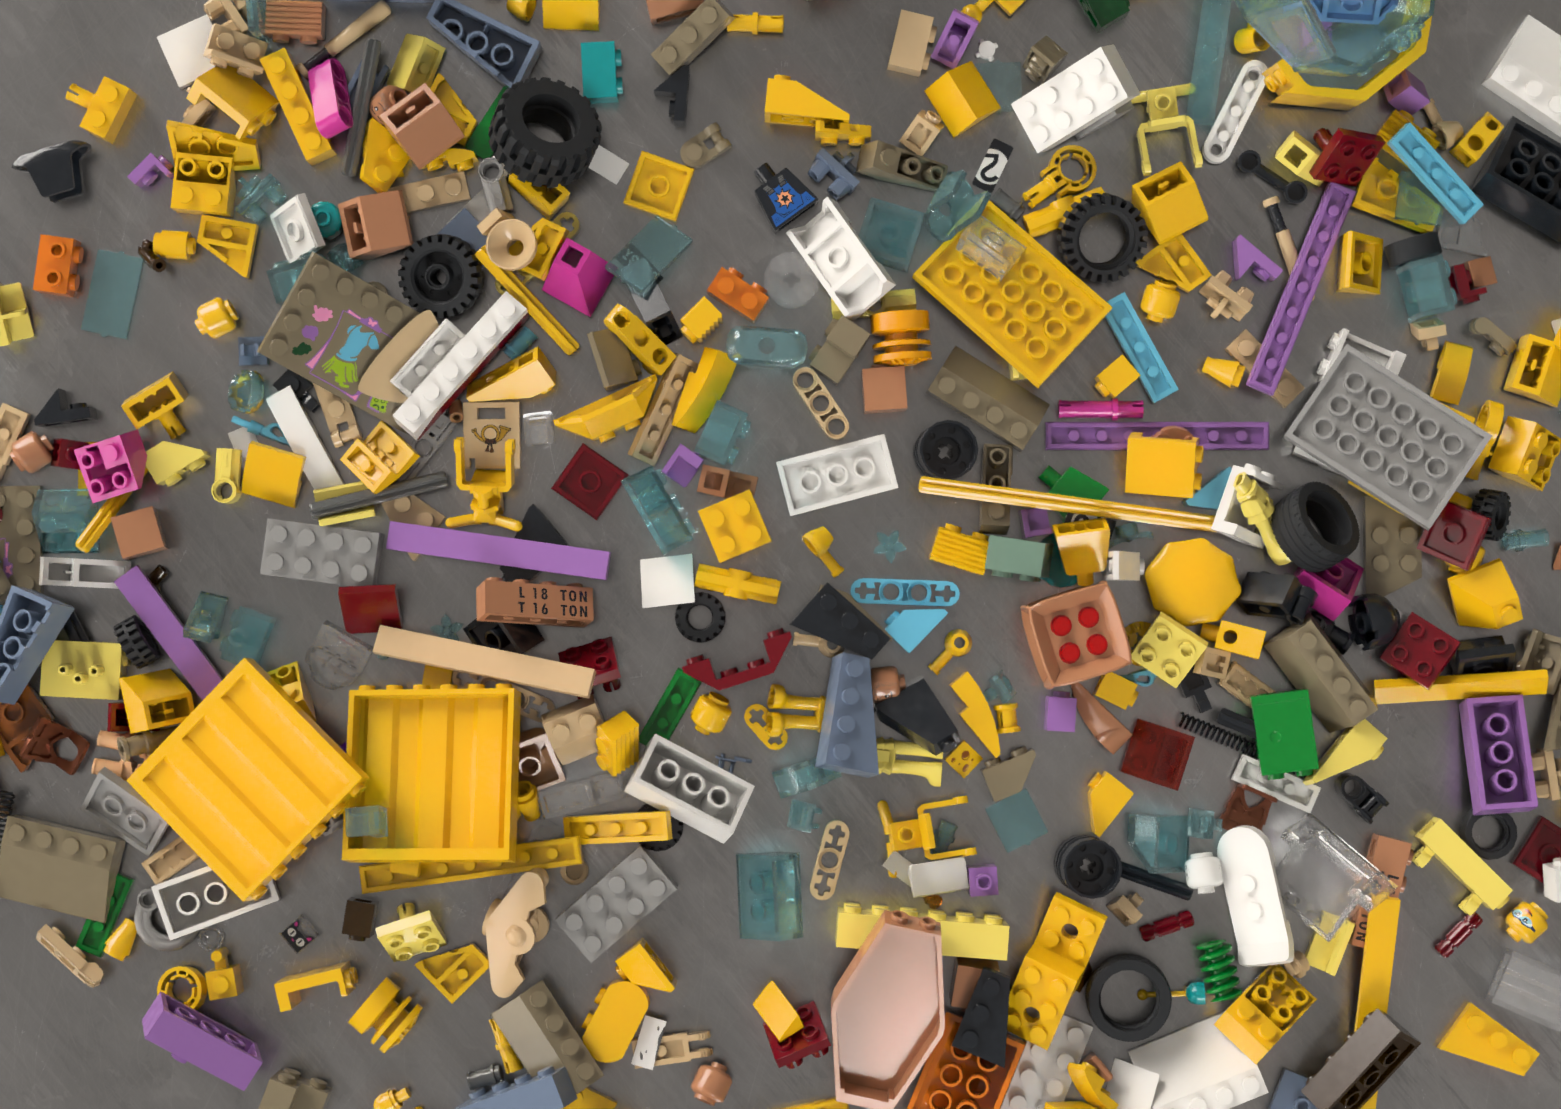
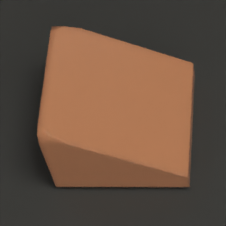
M1491 256L1464 262L1465 270H1469L1472 279L1470 290L1498 283Z
M1090 1052L1079 1062L1080 1065L1082 1062H1086L1097 1069L1096 1073L1105 1082L1113 1078L1112 1073L1094 1052Z

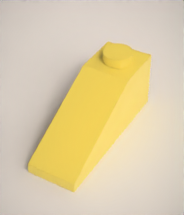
M1366 719L1355 726L1345 728L1319 760V769H1313V774L1307 775L1303 783L1308 786L1368 760L1377 759L1383 752L1384 747L1382 745L1388 738Z

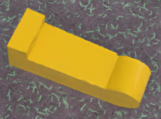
M616 304L604 319V324L607 328L616 334L643 363L641 366L648 373L662 375L676 358V355L636 315L624 306Z

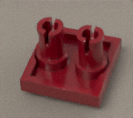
M1321 128L1315 132L1313 139L1323 152L1309 173L1315 180L1357 186L1386 142L1380 135L1338 128L1335 134L1332 135L1329 129Z
M1411 612L1380 659L1422 687L1430 690L1460 647L1461 642L1414 612Z
M612 636L597 639L582 646L571 647L558 653L559 661L562 663L595 669L596 675L593 686L603 684L604 691L612 692L611 682L614 690L620 688L621 682L618 678H621Z
M814 1001L794 1009L799 1015L804 1028L782 1042H779L765 1022L763 1023L779 1068L786 1065L787 1068L794 1069V1061L797 1066H800L803 1058L810 1054L815 1058L821 1057L820 1050L823 1056L828 1053L831 1043Z

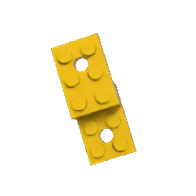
M1055 893L1036 940L1026 954L1010 991L1007 1031L1045 1050L1049 1049L1068 1003L1080 984L1108 916L1063 894ZM1064 925H1074L1078 930V934H1068L1065 931ZM1033 1007L1037 1009L1040 1017H1030L1026 1008Z

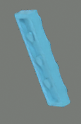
M1406 123L1387 142L1389 147L1459 224H1465L1484 205L1411 123Z
M1123 292L1107 301L1113 308L1105 319L1130 364L1141 375L1138 378L1151 402L1154 404L1179 390L1126 293Z

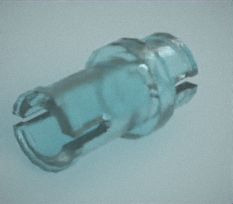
M1545 528L1524 532L1521 529H1517L1513 533H1503L1502 545L1505 551L1515 549L1516 552L1524 551L1525 548L1548 546L1549 534Z
M942 819L939 829H935L933 833L935 835L936 847L930 849V853L947 852L950 843H954L956 839L954 834L958 826Z

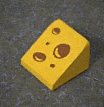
M962 739L944 760L959 775L965 778L983 758Z

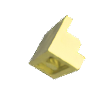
M20 282L0 286L1 347L9 345L12 341L34 336L31 318Z

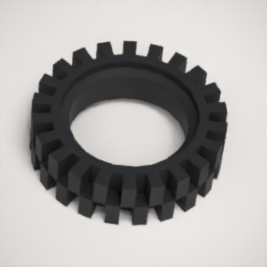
M1092 193V197L1084 196L1080 198L1082 202H1074L1071 205L1073 210L1071 212L1066 211L1063 215L1066 217L1065 223L1060 222L1058 228L1062 229V233L1057 234V240L1061 242V245L1058 246V251L1063 254L1061 257L1063 262L1069 265L1068 268L1093 282L1107 283V280L1114 282L1119 280V275L1126 277L1129 275L1127 271L1129 268L1135 269L1138 266L1135 263L1136 259L1142 260L1144 254L1140 252L1141 248H1147V242L1143 240V236H1148V231L1143 228L1146 222L1144 218L1139 216L1141 214L1140 211L1133 207V204L1109 193H1103V195ZM1104 212L1113 213L1119 217L1125 229L1123 247L1109 261L1102 263L1090 262L1085 258L1080 249L1079 237L1081 229L1096 214Z

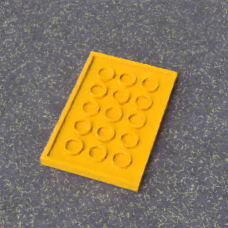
M988 198L971 213L912 276L917 283L1037 388L1049 378L1113 308Z

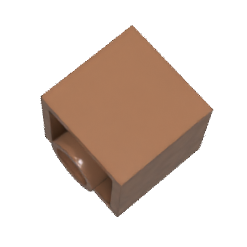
M887 364L872 365L871 368L862 369L861 381L864 414L902 412L907 410L905 366L893 367Z
M153 506L110 518L122 559L129 561L168 549L157 509Z
M956 957L949 991L951 1006L966 1009L983 967L986 966L1000 972L998 961Z

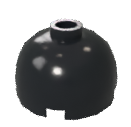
M1372 593L1354 596L1348 606H1353V614L1348 615L1350 631L1356 633L1355 643L1357 645L1363 644L1362 650L1364 651L1387 645L1393 640L1400 623L1399 611L1394 608L1387 598Z

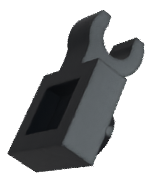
M289 369L273 384L278 391L291 385L299 401L310 412L315 413L321 407L320 403L308 392L314 385L306 378Z
M1193 665L1179 686L1185 698L1193 695L1199 713H1203L1212 709L1204 691L1212 686L1207 676L1193 673Z

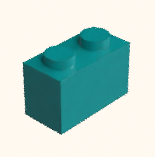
M614 41L581 43L583 97L586 96L591 104L619 102L618 94H623V78L617 77V66H622L621 49H616Z

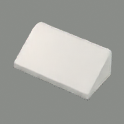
M965 857L909 866L908 875L913 898L969 889Z

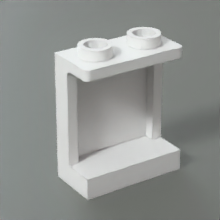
M1344 328L1338 334L1333 333L1327 347L1331 349L1327 359H1322L1317 369V374L1320 375L1317 382L1320 383L1346 344L1397 376L1406 358V354L1397 350L1389 351L1350 334L1349 330Z
M1246 463L1244 468L1233 465L1211 529L1240 543L1263 549L1264 542L1262 537L1254 533L1255 524L1248 525V519L1243 515L1241 504L1237 499V490L1233 484L1236 476L1241 472H1245L1249 479H1255L1258 485L1267 493L1270 488L1283 490L1284 485L1275 481V475L1264 472L1262 468Z

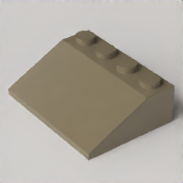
M20 814L10 815L7 817L0 850V897L106 923L126 841Z

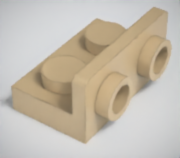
M214 23L212 24L203 56L211 59L210 63L221 68H226L228 65L236 68L237 74L253 78L254 75L263 74L264 68L261 67L262 64L259 59L265 56L268 43Z

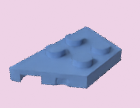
M1307 0L1310 6L1316 10V15L1320 21L1378 25L1386 18L1387 13L1392 12L1398 6V0Z

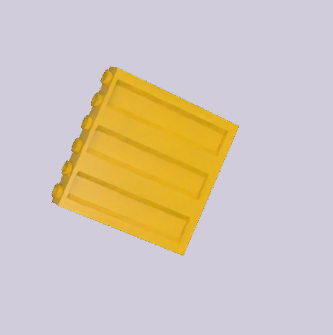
M244 657L126 781L222 881L245 902L260 899L268 890L266 885L272 879H279L287 871L286 865L292 858L294 860L298 859L307 850L305 845L312 838L317 839L327 829L325 824L332 817L335 819L347 808L345 803L351 797L356 798L365 790L367 786L364 783L370 777L254 659Z
M505 683L496 684L495 688H485L483 684H468V689H457L458 685L442 684L440 689H430V685L418 684L413 685V689H403L401 685H386V690H376V686L360 685L359 690H349L346 754L370 778L364 783L367 786L365 790L356 798L351 797L345 803L347 808L344 811L342 860L350 863L516 862L521 692L513 688L512 684Z

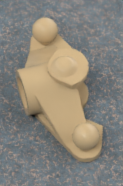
M533 868L519 878L503 900L496 898L490 905L483 922L482 934L486 936L491 987L492 991L502 998L511 996L525 980L519 967L522 956L533 948L535 942L542 940L549 931L550 922L548 916L540 908V906L547 903L545 887L549 882V875L543 868Z

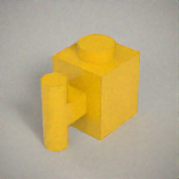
M224 946L211 953V959L214 961L215 968L205 972L210 1001L238 996L244 992L240 963L229 965L227 958L229 950Z

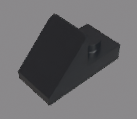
M683 65L654 89L655 96L675 98V100H670L669 117H674L675 126H686L690 82L689 65Z
M58 388L36 416L34 424L39 427H49L98 420L96 408L87 407V403L70 404V409H68L66 391Z

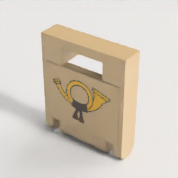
M520 401L463 402L465 469H471V458H475L476 469H506L505 441L507 439H515L514 467L515 469H521ZM479 408H505V419H479Z

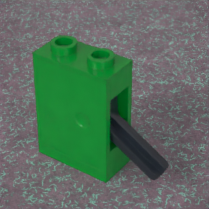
M1308 689L1251 695L1250 703L1253 719L1226 708L1220 710L1217 717L1218 724L1255 738L1260 774L1262 776L1267 775L1268 780L1285 778L1284 773L1295 772L1296 776L1312 775L1313 769H1319Z

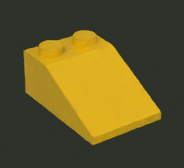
M774 75V79L768 78L765 122L815 127L816 120L825 121V125H838L839 122L849 123V113L801 83L791 80L790 76Z

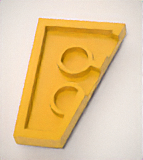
M167 120L166 128L174 164L176 152L232 157L234 160V171L260 169L261 159L257 139L244 137L239 140L234 134Z
M1376 157L1359 181L1351 206L1420 233L1433 232L1441 207L1417 188L1406 184L1398 177V173L1393 169H1387L1378 162L1379 158Z
M1470 1002L1437 1045L1438 1049L1521 1076L1526 1074L1540 1055L1539 1052Z

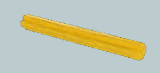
M486 245L482 246L475 253L476 258L518 302L527 308L528 314L567 355L573 354L579 348L580 344L512 271L499 268L489 259Z

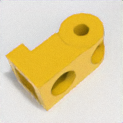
M1487 111L1449 152L1465 167L1469 168L1486 151L1502 131L1504 125Z

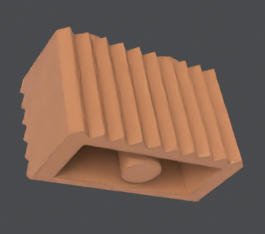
M266 0L265 34L272 38L273 42L289 43V39H299L300 43L314 45L317 44V40H325L326 6L323 2Z

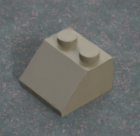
M609 329L587 333L603 386L607 392L632 385L639 381L638 375H641L642 371L638 359L631 358L629 348L616 334Z

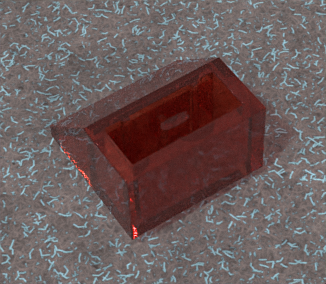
M1137 718L1120 772L1178 791L1195 737Z

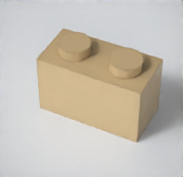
M901 9L887 70L920 77L921 70L928 69L931 54L926 53L928 42L934 43L937 27L932 26L934 17Z

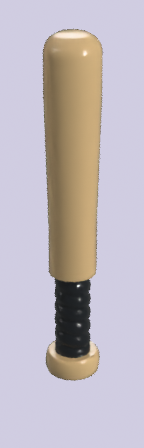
M384 0L378 1L326 43L324 48L311 57L310 60H307L304 64H297L296 68L305 79H308V71L323 63L329 57L337 55L391 14L390 6Z
M1274 196L1264 200L1262 203L1264 208H1268L1276 230L1275 235L1290 276L1299 254L1290 230L1287 229L1278 207L1280 199L1278 196Z

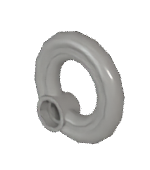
M152 889L142 890L136 900L137 906L134 923L136 932L143 942L155 950L167 952L182 949L191 943L200 930L171 941L168 935L156 931L152 925L151 916L153 910L158 905L155 897L152 905H146L144 897L147 894L154 897Z

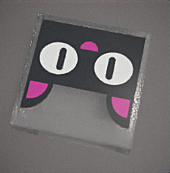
M303 914L279 933L297 955L320 936Z

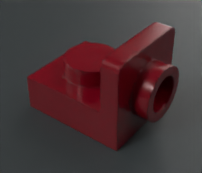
M1464 263L1445 269L1453 302L1462 300L1463 305L1480 301V295L1487 293L1486 287L1470 290L1472 279L1469 270H1465Z
M54 438V449L52 450L50 466L81 470L74 450L87 446L89 443Z

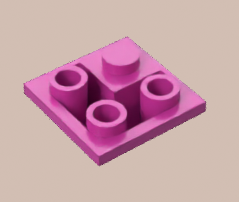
M566 238L552 263L542 291L591 318L618 268L587 248Z
M138 429L74 450L92 503L142 488L147 454Z

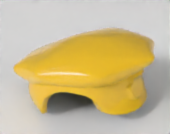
M1205 538L1167 543L1145 571V580L1153 607L1187 627L1221 620L1232 603L1241 594V586L1237 578L1232 556L1217 548Z

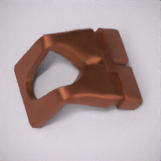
M40 715L30 731L31 736H28L24 742L19 756L28 760L34 759L39 762L55 764L67 774L74 775L90 747V742L75 731ZM68 737L78 748V754L73 761H68L55 754L53 744L60 739Z
M1240 783L1226 804L1225 812L1221 813L1217 825L1226 830L1241 825H1249L1262 831L1263 825L1266 824L1272 802L1277 803L1278 799ZM1244 791L1253 792L1265 799L1257 806L1249 808L1245 801Z

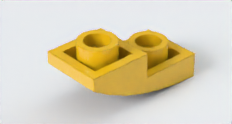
M449 148L424 166L422 170H437L444 166L443 162L448 161L452 170L457 169L458 172L473 168V163L479 160L474 151Z
M1445 340L1436 365L1439 370L1431 389L1430 397L1435 400L1459 405L1471 364L1472 347Z
M1069 1062L1067 1066L1069 1075L1078 1092L1088 1104L1098 1109H1117L1119 1104L1110 1098V1092L1102 1088L1105 1080L1096 1073L1097 1069L1086 1062H1082L1081 1065Z

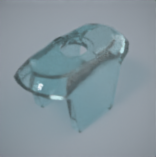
M963 169L957 172L950 171L946 174L934 193L924 215L923 223L926 230L932 237L943 242L951 240L959 231L976 221L981 216L991 197L988 191L974 195L973 189L965 180L967 172ZM945 203L950 207L949 216L943 215L939 210V207Z
M736 326L730 330L726 340V351L729 359L749 369L783 371L788 368H796L803 364L808 351L805 335L795 329ZM771 338L775 342V349L772 353L764 354L759 350L758 344L761 339Z

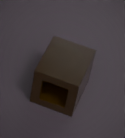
M349 898L346 903L342 934L349 935L348 939L354 941H365L366 938L373 936L379 901Z

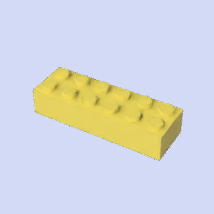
M845 902L844 907H837L836 947L860 949L884 910L890 911L889 906L872 905V909H863L859 903ZM900 907V911L907 913L909 916L918 918L925 916L940 922L942 956L1007 961L1010 926L1001 918V915L984 914V918H975L971 912L956 911V916H950L945 914L944 910L928 909V914L918 913L917 908Z

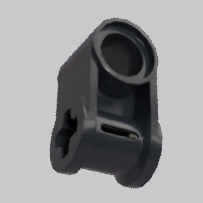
M1343 773L1335 780L1334 788L1336 793L1369 824H1372V818L1383 806L1387 807L1390 804L1379 792L1356 775ZM1353 779L1355 789L1352 793L1347 794L1345 792V784Z

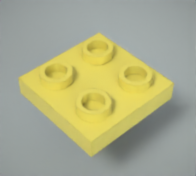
M1161 611L1131 652L1132 660L1174 688H1177L1207 648L1209 642Z
M404 903L406 911H404L402 904L397 907L400 920L375 928L377 938L394 962L406 961L412 958V956L424 952H433L439 949V947L447 945L446 936L430 910L415 914L413 903Z

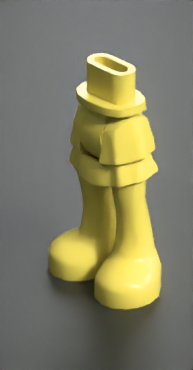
M1245 472L1239 473L1235 478L1233 486L1237 490V499L1241 504L1244 517L1248 519V525L1255 524L1258 528L1267 553L1276 565H1286L1292 562L1280 548L1273 534L1271 515L1274 512L1273 500L1258 485L1255 479H1249Z
M876 738L879 774L883 772L891 775V773L918 775L927 778L931 786L941 787L943 762L896 760V754L943 759V752L935 756L914 742L897 741L893 738Z

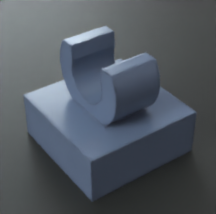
M265 336L238 337L240 366L269 365V358L257 352Z

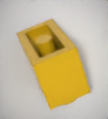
M1106 771L1102 774L1096 773L1088 783L1090 789L1087 792L1091 830L1099 838L1134 794Z

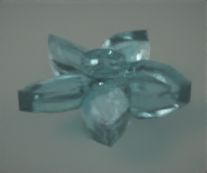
M898 530L894 531L889 537L884 533L877 532V538L881 544L874 549L873 553H885L886 559L892 563L895 558V552L906 550L902 543L897 542L899 532Z
M444 614L441 619L442 626L435 625L430 627L431 631L438 634L441 638L459 641V637L455 632L462 628L463 623L456 622L451 624L450 618Z

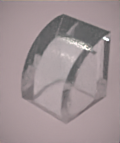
M552 410L523 414L526 446L556 444Z

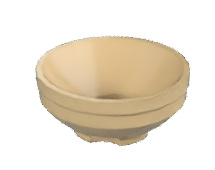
M507 219L497 223L491 229L486 239V251L489 259L496 266L505 270L515 271L526 267L534 259L537 252L538 244L534 231L529 225L518 219ZM514 241H521L523 243V251L518 256H512L509 253V246Z

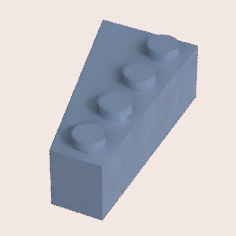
M435 0L426 17L432 27L507 89L519 81L524 83L525 79L529 78L543 49L540 41L455 0Z
M11 586L0 615L1 703L15 705L74 611V607L35 590Z
M844 652L832 657L815 764L817 768L866 778L879 775L870 659L867 657Z
M549 1066L537 1072L538 1075L534 1077L527 1073L515 1078V1083L508 1084V1081L505 1080L493 1085L490 1091H486L485 1088L477 1089L469 1093L470 1099L454 1109H562L575 1101L577 1095L566 1067L554 1070L553 1066Z

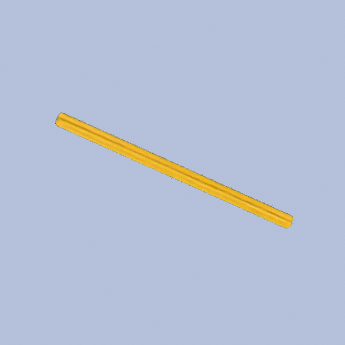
M926 476L920 478L918 486L919 492L1216 532L1211 529L1215 519L1214 515Z

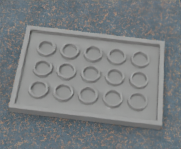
M1346 344L1283 438L1429 531L1492 435Z

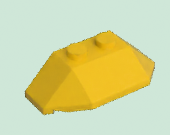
M653 374L557 418L553 422L557 428L592 441L599 439L601 443L616 437L615 432L624 427L626 431H630L641 425L640 420L644 419L659 382L656 374Z

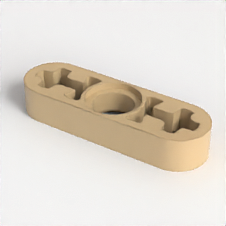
M841 820L830 821L824 829L810 881V892L818 900L829 899L834 894L850 835L847 824ZM836 825H840L841 831L845 832L844 837H838L836 844L837 846H842L841 851L834 847H824L826 841L830 844L832 843L833 835L829 833V830L835 829ZM826 852H833L838 857L837 864L832 868L825 867L821 862V858ZM818 869L826 873H835L834 878L827 877L826 884L830 887V890H825L823 895L818 894V888L814 887L815 883H821L823 874H817Z

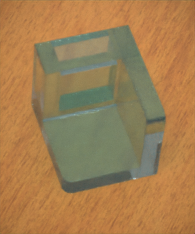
M379 805L345 808L346 836L388 837L387 808Z

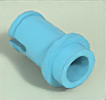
M524 326L510 344H505L506 348L503 352L513 360L521 356L538 337L529 328Z

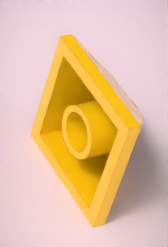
M1500 558L1482 564L1474 570L1465 571L1447 578L1459 626L1499 629L1523 619L1519 596Z
M643 937L615 960L617 963L615 969L623 980L629 979L632 984L672 992L676 988L677 980Z

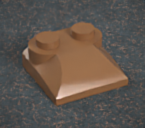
M532 728L520 733L518 782L529 781L536 786L537 791L566 781L559 759L551 746L544 728Z

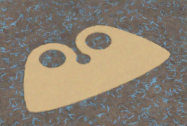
M426 310L418 314L391 339L362 376L358 385L360 392L377 399L396 403H404L408 399L390 380L438 328L439 324L432 311Z

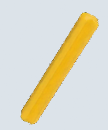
M145 466L144 476H145V475L147 474V472H148V469H147L146 466ZM133 491L106 500L77 539L75 546L85 553L91 550L110 524V518L116 516Z

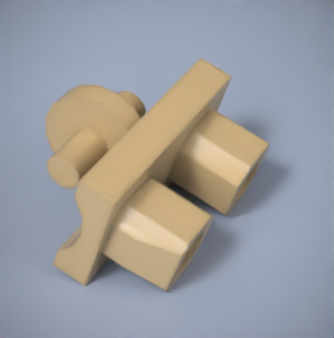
M209 0L204 4V11L211 20L224 14L228 21L222 24V26L248 35L249 27L241 16L243 15L247 22L254 18L250 13L254 6L252 0H232L235 6L231 0Z
M1221 270L1215 277L1212 276L1203 285L1199 293L1208 299L1206 303L1214 309L1210 314L1213 319L1222 314L1227 319L1233 317L1239 322L1253 307L1251 301L1254 293L1247 287H1241L1237 293L1230 289L1228 286L1233 279L1224 270Z
M1544 748L1536 749L1537 753H1532L1531 757L1533 771L1540 770L1541 780L1535 781L1537 798L1552 801L1559 800L1561 758H1555L1554 760L1553 751L1547 752L1543 750Z

